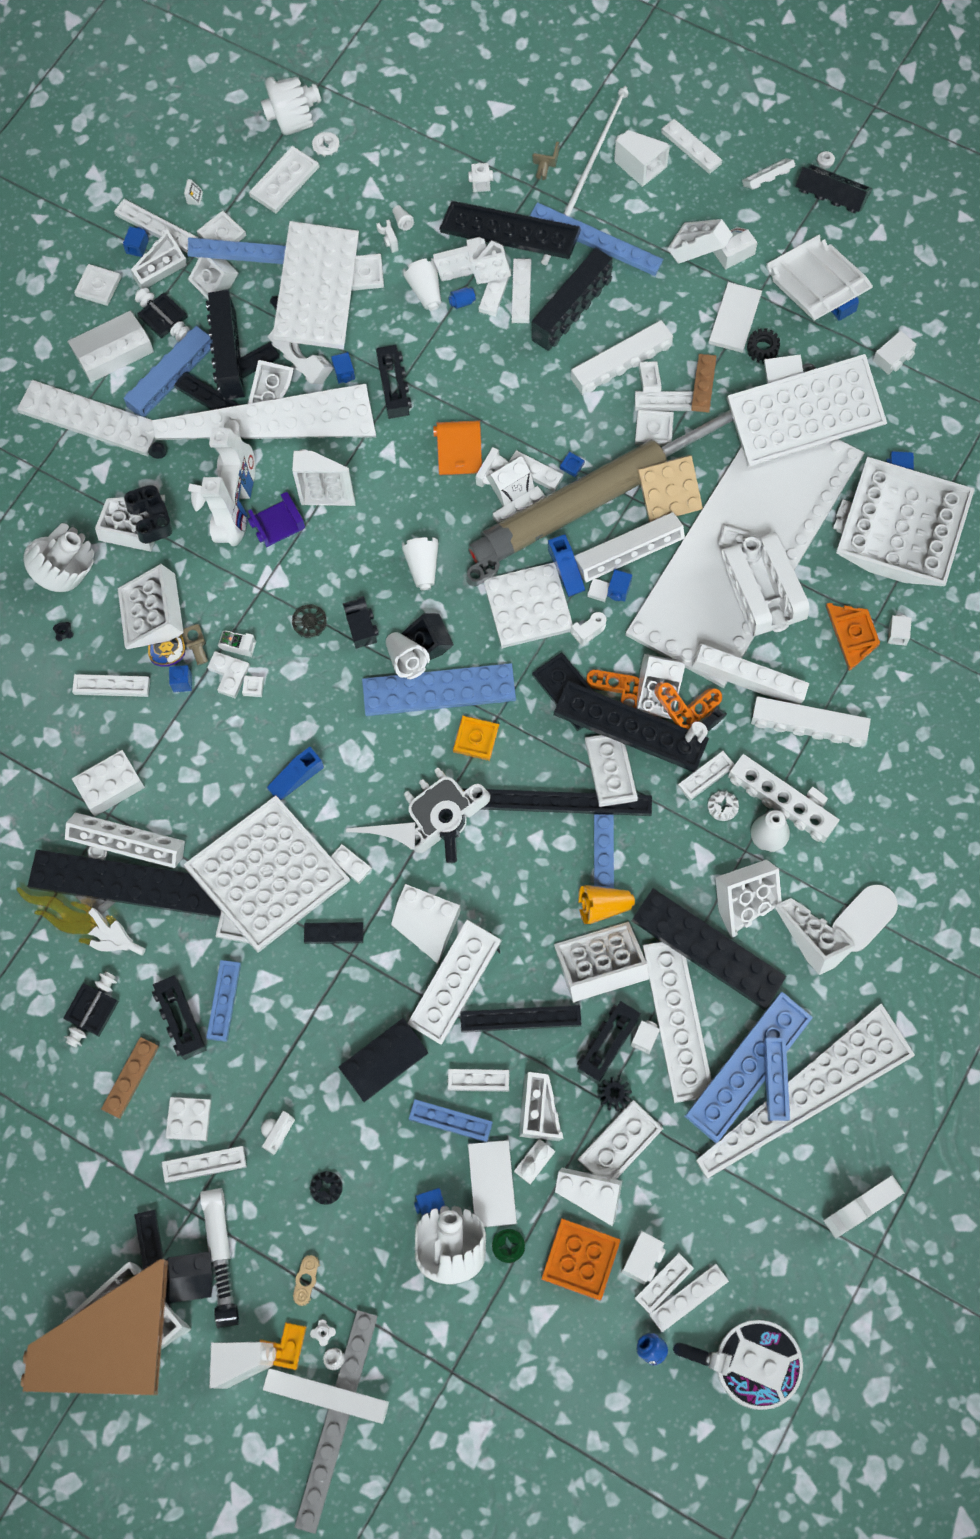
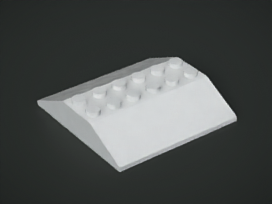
M867 457L836 553L868 572L911 584L945 586L975 489Z

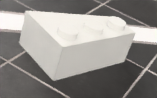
M722 219L687 222L683 224L667 249L679 264L724 248L733 234Z
M167 229L162 237L153 244V247L131 269L132 277L140 289L148 288L185 267L186 258Z
M528 1072L524 1076L519 1137L560 1141L563 1139V1134L554 1104L549 1074Z
M561 1168L558 1172L555 1192L613 1226L616 1219L622 1181Z

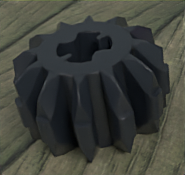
M613 1076L610 1077V1084L607 1080H603L605 1087H598V1090L602 1093L598 1094L597 1098L604 1099L600 1103L601 1106L609 1104L607 1107L608 1111L611 1110L612 1106H615V1111L618 1112L619 1105L625 1109L627 1107L625 1102L631 1101V1098L626 1095H630L632 1090H625L629 1084L625 1082L621 1085L622 1078L620 1077L617 1082L614 1081ZM611 1090L619 1092L618 1098L615 1099V1096L614 1098L610 1097Z

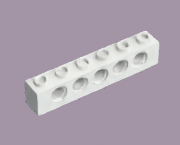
M744 754L729 773L728 778H730L734 785L746 789L750 796L762 800L766 807L782 812L786 820L789 819L794 822L798 829L807 831L818 842L825 843L840 819ZM752 775L755 780L749 781L746 779V776ZM762 786H768L771 791H763ZM778 797H784L787 802H779ZM794 808L802 809L803 813L797 814ZM810 819L818 820L819 825H813Z
M76 812L66 822L65 840L175 868L183 858L185 844L183 840Z

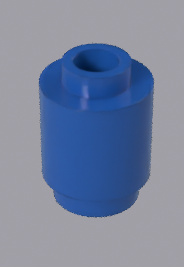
M464 287L452 291L448 297L450 305L454 306L455 309L470 305L476 301L472 287Z

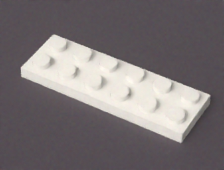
M466 920L408 1021V1025L437 1043L443 1044L502 940L473 922Z

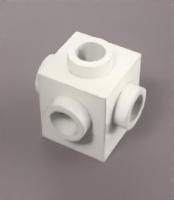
M489 163L471 164L472 171L468 173L469 182H473V192L490 191L493 171L489 170Z

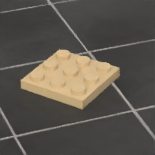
M691 455L637 469L649 523L672 512L679 516L703 509Z

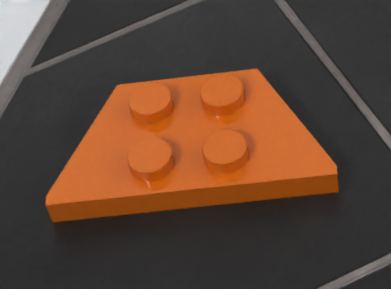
M827 603V612L848 670L850 671L880 645L877 632L868 609H855L845 605L844 607L833 606V603Z

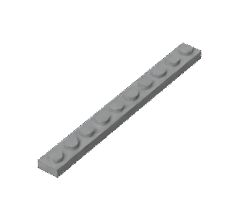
M357 1310L345 1351L344 1362L340 1368L335 1387L357 1392L378 1316ZM332 1409L328 1410L294 1528L314 1534L317 1532L349 1420V1414Z

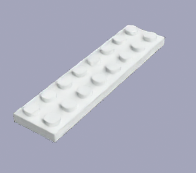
M34 380L31 381L17 408L21 414L145 456L149 455V446L156 441L152 420Z
M663 942L643 945L674 1103L696 1100L711 1082V1076L687 960Z

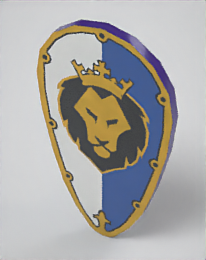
M182 634L170 641L148 645L150 661L161 667L178 663L182 660L186 651Z

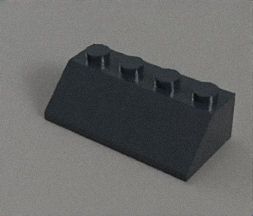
M810 163L803 166L795 186L804 194H809L810 192L815 194V198L823 201L825 199L830 200L831 204L837 207L845 206L847 207L846 210L852 213L862 211L873 189Z
M402 1018L338 1066V1068L365 1103L429 1053L405 1019Z

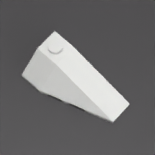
M258 360L248 404L283 398L290 386L294 368Z

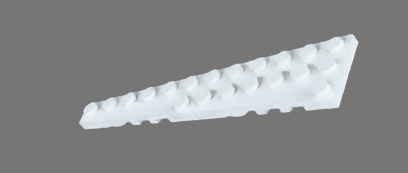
M366 384L152 420L156 440L210 439L212 428H224L228 420L237 421L240 438L376 437Z
M882 1003L788 1082L790 1121H768L766 1101L697 1159L696 1162L706 1179L914 1057L915 1054Z

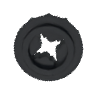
M324 1171L318 1173L312 1179L309 1188L311 1196L316 1202L328 1205L339 1199L342 1194L343 1185L341 1179L335 1173ZM322 1180L326 1184H332L329 1188L330 1196L325 1191H320L323 1187Z

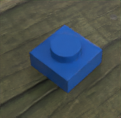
M569 452L561 463L560 469L576 477L584 466L585 460Z

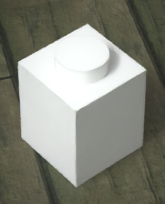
M905 615L892 616L889 623V644L907 645L910 639L912 618Z
M648 1020L646 1022L641 1021L631 1046L650 1054L660 1031L657 1028L658 1025Z

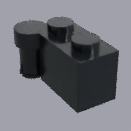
M364 595L356 597V600L342 603L356 649L377 643L376 636L379 635L377 626L372 625L371 620L374 619L371 608L367 609Z

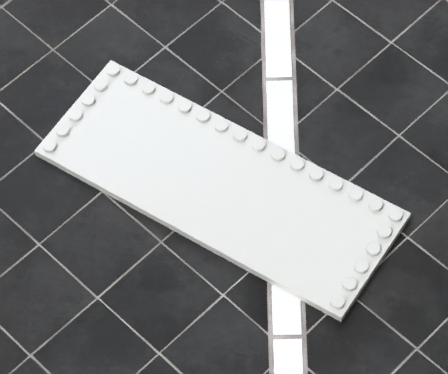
M837 439L748 467L743 448L741 447L626 631L625 636L668 659L685 663V668L724 688L727 681L692 669L696 653L702 644L742 658L755 637L751 634L743 616L722 557V549L728 548L719 545L724 526L757 534L760 537L776 532L795 571L864 456V452Z

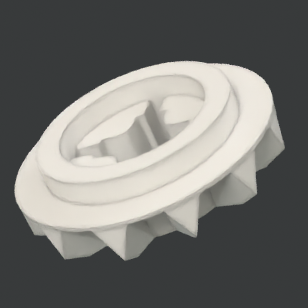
M322 132L316 135L312 142L313 150L318 155L321 154L324 157L326 155L332 156L340 147L338 137L330 132Z
M718 791L709 799V813L719 821L731 820L739 810L738 800L734 794H730L727 791ZM726 799V805H728L729 807H726L725 810L721 812L722 809L721 806L718 805V803L721 804L722 801Z

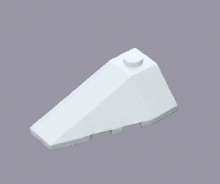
M792 898L775 905L777 912L805 959L819 975L835 968L855 948L854 943L844 932L838 928L835 930L828 926L826 920L823 918L819 920L811 914L809 909Z

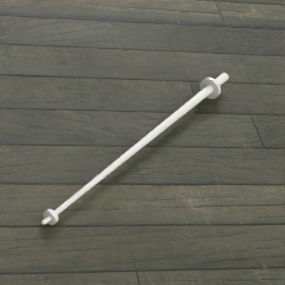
M627 86L620 88L618 91L620 97L564 212L566 216H570L622 99L628 96ZM544 254L541 263L547 265L551 256Z

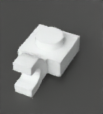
M386 220V227H381L380 223L376 224L379 233L385 234L383 237L385 245L390 247L393 253L398 251V242L390 220Z

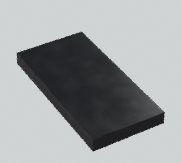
M562 652L532 673L534 679L556 706L567 681L594 691ZM571 723L573 727L577 730V732L583 728L579 725Z

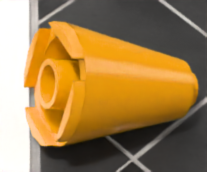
M590 885L581 886L578 895V903H582V909H579L581 919L584 924H593L627 912L635 905L634 895L628 890Z

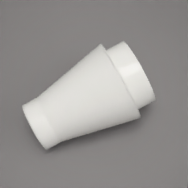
M395 206L392 212L398 227L404 231L411 229L414 225L413 217L402 209L401 206Z

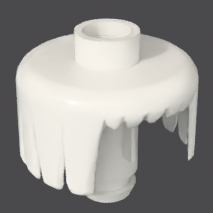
M268 77L265 80V87L269 98L261 101L267 121L277 119L280 130L284 135H290L312 127L314 124L311 120L312 115L308 112L310 111L309 107L313 106V103L321 101L316 84H312L311 87L307 88V85L300 86L301 82L298 77L275 81L273 77Z
M61 523L48 537H40L33 540L24 552V565L30 577L43 588L54 592H67L77 587L90 571L94 562V551L90 550L91 543L86 541L83 544L85 535L82 533L77 535L78 530L74 527L68 530L69 526L65 523Z
M448 1206L441 1207L440 1215L437 1209H432L430 1216L428 1213L424 1214L421 1220L416 1223L415 1261L418 1269L427 1278L441 1284H458L473 1278L482 1269L486 1258V1232L482 1221L479 1222L477 1215L472 1214L471 1216V1211L467 1209L462 1214L461 1208L453 1206L452 1210H449Z

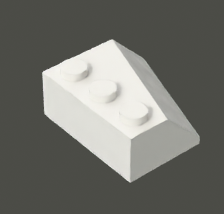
M160 495L165 503V495ZM124 497L107 498L95 527L98 540L151 552L155 541L147 544L140 542L135 527L138 521L149 518V514L143 512L132 515L126 509Z
M768 860L715 877L719 913L731 938L738 935L737 932L743 927L747 928L752 925L754 919L760 915H766L775 908L776 904L782 902L779 868Z
M405 884L397 902L391 925L432 958L434 962L439 964L461 912L460 905Z

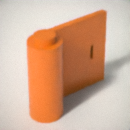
M480 420L437 422V426H433V431L438 443L439 475L477 474L482 466Z

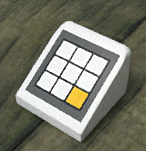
M188 179L184 192L186 202L191 205H200L203 191L192 180Z

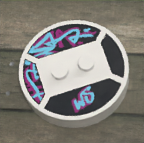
M764 1320L748 1321L729 1331L720 1343L717 1352L732 1355L727 1376L717 1372V1376L724 1391L738 1404L757 1410L772 1409L788 1401L798 1389L803 1374L802 1355L794 1338L781 1326Z

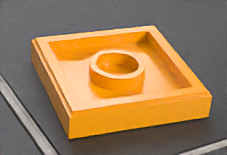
M462 716L453 752L490 761L499 724Z

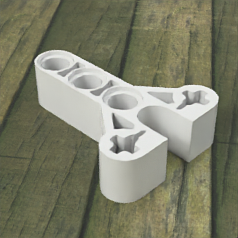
M892 1175L825 1219L824 1222L836 1239L904 1194V1191Z

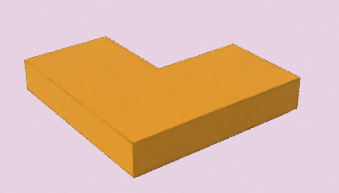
M285 1322L281 1344L260 1339V1342L273 1343V1348L276 1350V1358L273 1361V1365L297 1370L307 1327Z

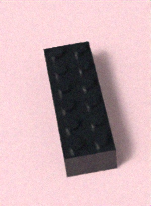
M596 247L532 320L533 342L548 352L559 343L561 336L568 333L573 322L579 320L581 313L590 307L591 301L601 294L603 287L610 284L613 270L612 257Z
M229 289L208 293L206 307L207 311H210L207 319L209 326L211 325L209 336L210 340H212V343H210L211 353L214 354V358H211L213 369H215V372H213L214 382L217 383L218 394H222L224 400L245 397L236 310Z

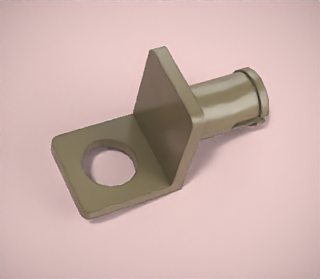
M556 141L553 157L533 154V163L538 164L537 179L540 180L542 174V180H546L548 167H556L559 142Z
M199 624L184 628L183 637L188 650H192L197 665L207 663L208 659L203 649L206 642ZM191 630L198 632V638L195 641L188 639L187 635Z

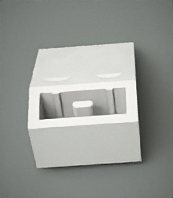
M644 654L640 670L636 709L654 716L672 719L656 697L654 689L658 683L666 682L670 683L679 695L685 663ZM662 687L663 692L661 694L667 695L665 692L667 688ZM676 700L671 703L672 711H675Z

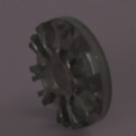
M312 604L303 605L292 616V626L301 637L310 639L311 637L319 636L326 628V614L319 606ZM304 609H308L309 613L305 614ZM312 609L317 610L315 614L311 613ZM299 612L303 614L302 618L297 617ZM323 620V624H319L317 622ZM303 626V628L300 631L297 629L298 627ZM311 629H314L315 632H314V633H310V630H311Z

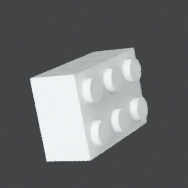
M123 750L72 778L94 817L145 788Z

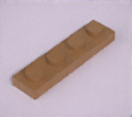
M699 354L691 411L710 412L717 357L715 355Z
M140 1037L101 1110L121 1119L159 1049L158 1045Z

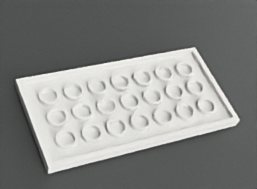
M293 221L289 222L273 340L344 349L359 231Z
M866 354L726 397L748 467L887 424Z

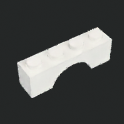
M273 328L268 336L272 341V345L284 353L283 356L295 365L294 368L306 376L305 379L309 383L323 384L334 367L323 356L312 355L309 358L304 357L300 351L299 343L273 340Z

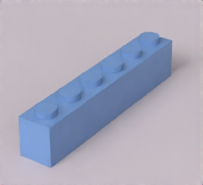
M197 326L189 330L186 336L180 342H177L174 348L168 354H165L162 360L152 367L150 372L140 379L132 390L127 392L124 397L127 408L136 415L145 417L175 387L174 384L184 372L189 373L211 351L210 343H212V340H210V336Z

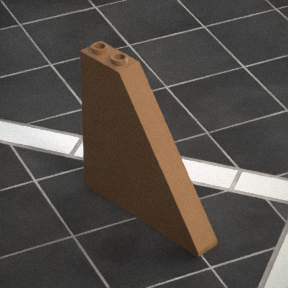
M158 1260L28 1345L27 1351L23 1355V1363L26 1364L25 1373L21 1377L23 1392L158 1395L168 1261Z

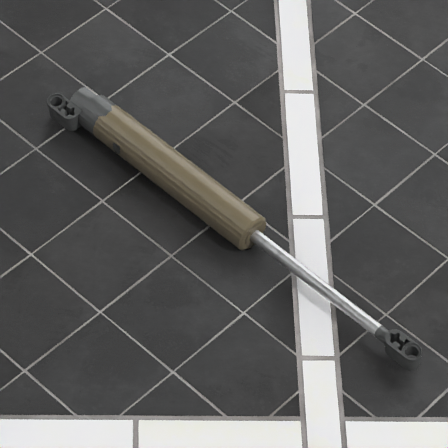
M809 363L802 366L803 372L816 369L814 365ZM731 410L663 447L654 440H650L535 502L524 510L482 531L481 539L470 544L468 552L475 565L471 566L467 571V583L471 586H478L487 579L495 577L501 560L639 486L640 480L637 469L667 461V456L733 421ZM488 565L494 566V570L491 568L487 569ZM477 573L480 578L472 579L470 574Z

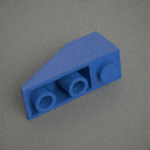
M566 535L548 540V552L557 568L558 575L568 597L584 592L585 587Z
M308 747L287 765L269 784L267 789L281 801L324 768L322 760L311 747Z

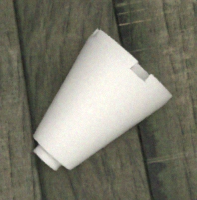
M427 258L415 261L408 265L409 269L405 271V268L403 270V275L424 308L429 309V311L438 309L441 304L438 271L432 258V261H427Z
M427 537L407 540L406 545L402 543V550L416 587L420 588V590H429L435 584L439 544L436 538H432L433 541H428Z
M398 632L391 633L386 638L385 644L396 674L401 678L407 679L420 676L426 670L427 662L429 663L430 661L426 649Z
M777 810L758 817L751 828L753 843L761 850L770 852L781 850L787 844L790 837L786 818L782 812Z

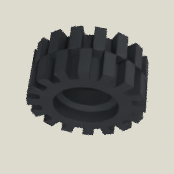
M764 328V331L758 329V333L755 330L748 339V356H752L751 359L753 361L757 359V363H760V360H762L763 364L765 359L776 358L780 348V338H777L778 334L775 333L773 335V330L767 332V328ZM759 342H766L770 345V348L762 350L757 347V344Z

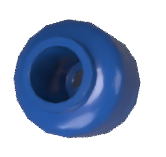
M647 1333L638 1340L637 1354L646 1363L658 1365L667 1357L668 1346L658 1335Z

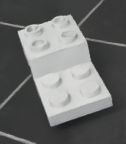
M480 237L466 240L467 246L433 254L441 281L474 274L477 284L511 276L504 247L494 241H491L486 247L484 239Z

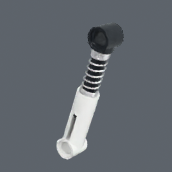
M223 1189L201 1191V1205L205 1217L208 1251L210 1252L211 1263H213V1268L215 1269L213 1272L216 1275L214 1279L216 1280L215 1285L217 1289L215 1291L218 1292L216 1295L218 1297L217 1307L214 1309L216 1326L218 1329L239 1325V1313L237 1304H233V1296L230 1294L232 1290H230L231 1284H229L230 1278L228 1277L230 1273L228 1272L229 1267H227V1264H229L228 1260H230Z

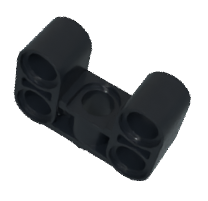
M147 485L125 494L124 501L128 513L137 515L147 512L149 514V518L138 521L135 526L140 542L147 544L172 534L168 511L157 487Z

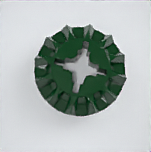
M504 1229L495 1235L492 1242V1250L495 1257L501 1262L514 1263L524 1254L525 1241L519 1232L513 1229ZM506 1237H508L510 1243L518 1244L512 1247V1255H509L507 1249H500V1247L506 1245Z

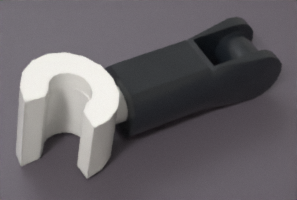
M717 706L701 722H694L685 734L686 741L689 743L694 735H696L701 743L707 733L721 722L727 713H723L719 710L720 707Z
M676 1343L674 1345L673 1351L675 1355L708 1366V1368L727 1376L732 1355L719 1352L711 1353L683 1343Z

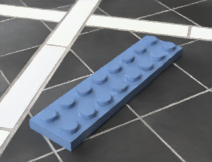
M512 663L424 672L413 679L401 678L398 675L362 679L366 716L516 701Z
M780 992L684 1117L713 1142L718 1143L766 1080L764 1038H786V1051H788L813 1017L787 995Z

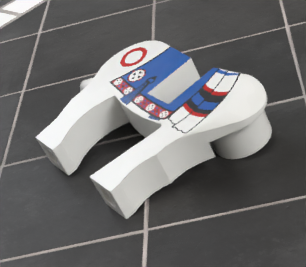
M228 420L224 428H212L209 445L211 448H216L220 453L217 461L218 477H203L200 494L207 501L209 509L213 514L210 520V534L213 542L230 543L231 546H237L245 534L248 514L239 499L251 498L255 478V457L251 446L241 440L237 421Z

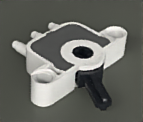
M436 768L434 772L439 779L437 782L429 786L425 780H420L419 784L424 792L416 798L409 791L404 793L406 800L410 804L409 813L419 826L415 829V842L418 839H421V841L413 850L417 853H423L443 839L446 863L453 864L457 862L456 838L460 837V833L465 828L466 817L470 818L487 805L490 801V794L481 784H474L466 791H463L454 779L446 777L440 768ZM479 792H483L481 797L476 798Z

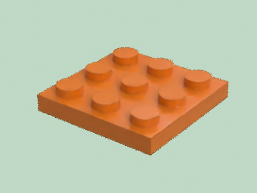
M561 1219L541 1280L601 1301L621 1239Z

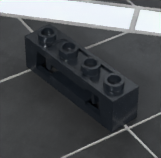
M397 345L376 348L388 419L409 416V408H412L410 397L407 398L406 393H409L408 383L403 381L406 373L404 366L401 367L400 362H403L402 352L397 350ZM394 364L399 395L394 393L391 396L387 371L393 370Z
M173 975L152 984L154 987L152 995L156 1003L160 1002L162 1007L159 1009L160 1015L163 1020H167L169 1025L166 1027L170 1038L174 1037L176 1045H173L177 1056L181 1055L184 1060H187L207 1051L178 978ZM166 996L170 1003L177 1001L186 1026L193 1033L195 1040L192 1039L189 1032L182 1034L172 1007L165 999Z
M622 1001L618 1005L614 1004L608 1013L611 1017L607 1022H602L598 1029L600 1032L597 1039L592 1038L587 1047L590 1049L586 1056L582 1054L576 1064L579 1066L578 1072L596 1084L600 1083L641 1016L640 1012ZM618 1017L620 1019L616 1023V1027L620 1028L621 1031L605 1055V1062L599 1070L598 1067L602 1063V1059L597 1054L613 1030L614 1022ZM626 1022H629L625 1030H622ZM594 1055H596L594 1061L591 1063L590 1060Z

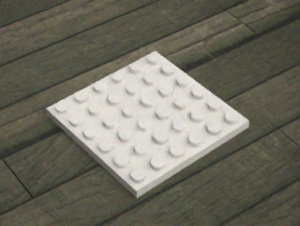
M274 796L184 864V868L257 953L350 882L349 877L277 796Z

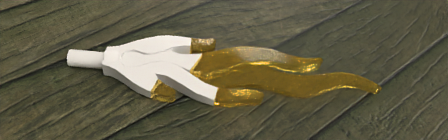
M20 887L17 888L20 896L27 902L49 907L59 913L63 919L57 918L46 910L34 912L36 915H42L59 930L70 934H89L100 939V941L91 938H80L79 942L90 945L99 951L131 950L141 956L145 953L146 949L133 943V940L128 936L123 926L114 917L106 916L108 924L94 907L76 901L71 902L74 907L86 911V913H80L70 909L56 897L31 896Z

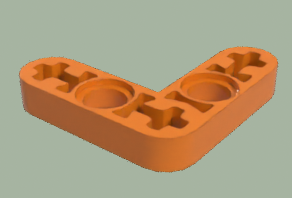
M592 670L587 674L586 682L592 689L622 693L621 703H624L626 699H632L635 702L632 707L637 708L639 678L601 670ZM594 676H597L598 679L596 683H593L592 680ZM603 677H606L605 685H602ZM611 678H615L619 684L613 687L609 685L608 681ZM631 682H635V683H634L635 686H634V689H633V694L629 693V690H630V685H629V684H630Z
M660 682L654 689L656 697L674 723L685 729H690L694 722H699L722 701V693L714 688L705 690L688 706L685 705L670 683ZM662 687L667 688L665 690L667 695L661 694L663 692ZM711 693L715 694V700H709L712 697ZM676 700L678 702V709L672 711L671 703ZM700 703L703 709L700 714H697L695 706ZM682 716L688 718L686 720L687 724H682V722L684 721Z

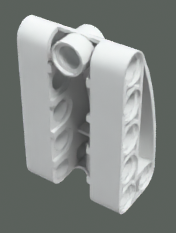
M776 532L761 536L758 539L748 537L744 540L743 544L722 549V557L730 582L753 636L770 631L781 632L787 629L789 625L808 618V599Z

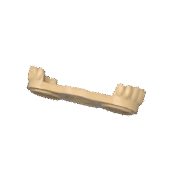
M306 1256L302 1260L300 1271L296 1276V1286L293 1294V1300L297 1305L306 1306L311 1301L312 1288L316 1284V1273L320 1266V1261L316 1256ZM303 1274L311 1276L312 1282L309 1286L301 1285L300 1278Z

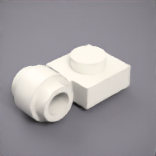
M844 499L841 502L833 527L838 533H843L852 502Z

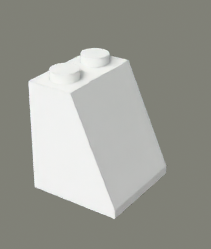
M630 130L616 138L614 162L642 187L667 168L670 146L668 143Z
M211 1343L210 1388L228 1389L273 1366V1361L276 1358V1350L273 1348V1343Z

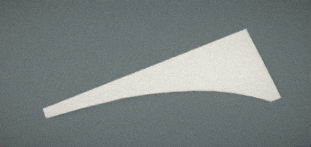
M415 822L346 829V832L386 836L403 843L410 849H415Z

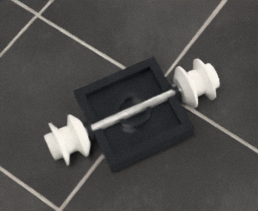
M141 288L136 292L135 301L140 303L141 307H144L137 313L138 317L161 339L169 332L172 336H175L177 341H181L190 330L189 327H184L183 323L188 318L187 314L168 295L163 292L154 299V294L149 293L148 288Z
M108 972L104 974L99 973L101 980L95 981L98 987L97 990L84 983L82 984L63 1018L77 1026L76 1028H69L71 1033L69 1036H64L67 1039L65 1043L75 1048L78 1045L82 1046L80 1043L81 1038H87L83 1032L84 1030L100 1037L119 1003L118 1000L105 994V992L113 991L110 987L112 983H117L114 980L115 976Z

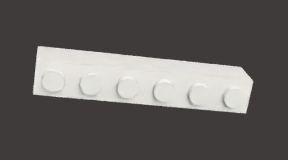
M661 320L571 369V380L582 395L586 392H592L597 386L608 383L617 375L621 376L632 367H637L639 362L653 358L662 350H668L672 346L673 335Z
M672 512L603 544L597 545L574 556L580 575L585 582H589L685 538L684 528Z
M703 644L698 649L692 665V669L771 698L798 705L804 701L809 686L808 682Z
M757 697L751 724L758 728L768 727L778 732L789 731L798 736L809 735L818 740L824 738L834 743L844 742L854 747H861L867 741L871 719Z

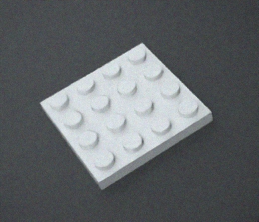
M554 563L491 577L484 581L501 648L571 632L573 623Z

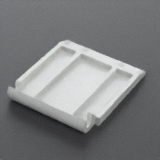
M820 234L766 265L769 274L773 277V282L814 321L873 288L868 278L831 244L827 246L825 239L820 240Z

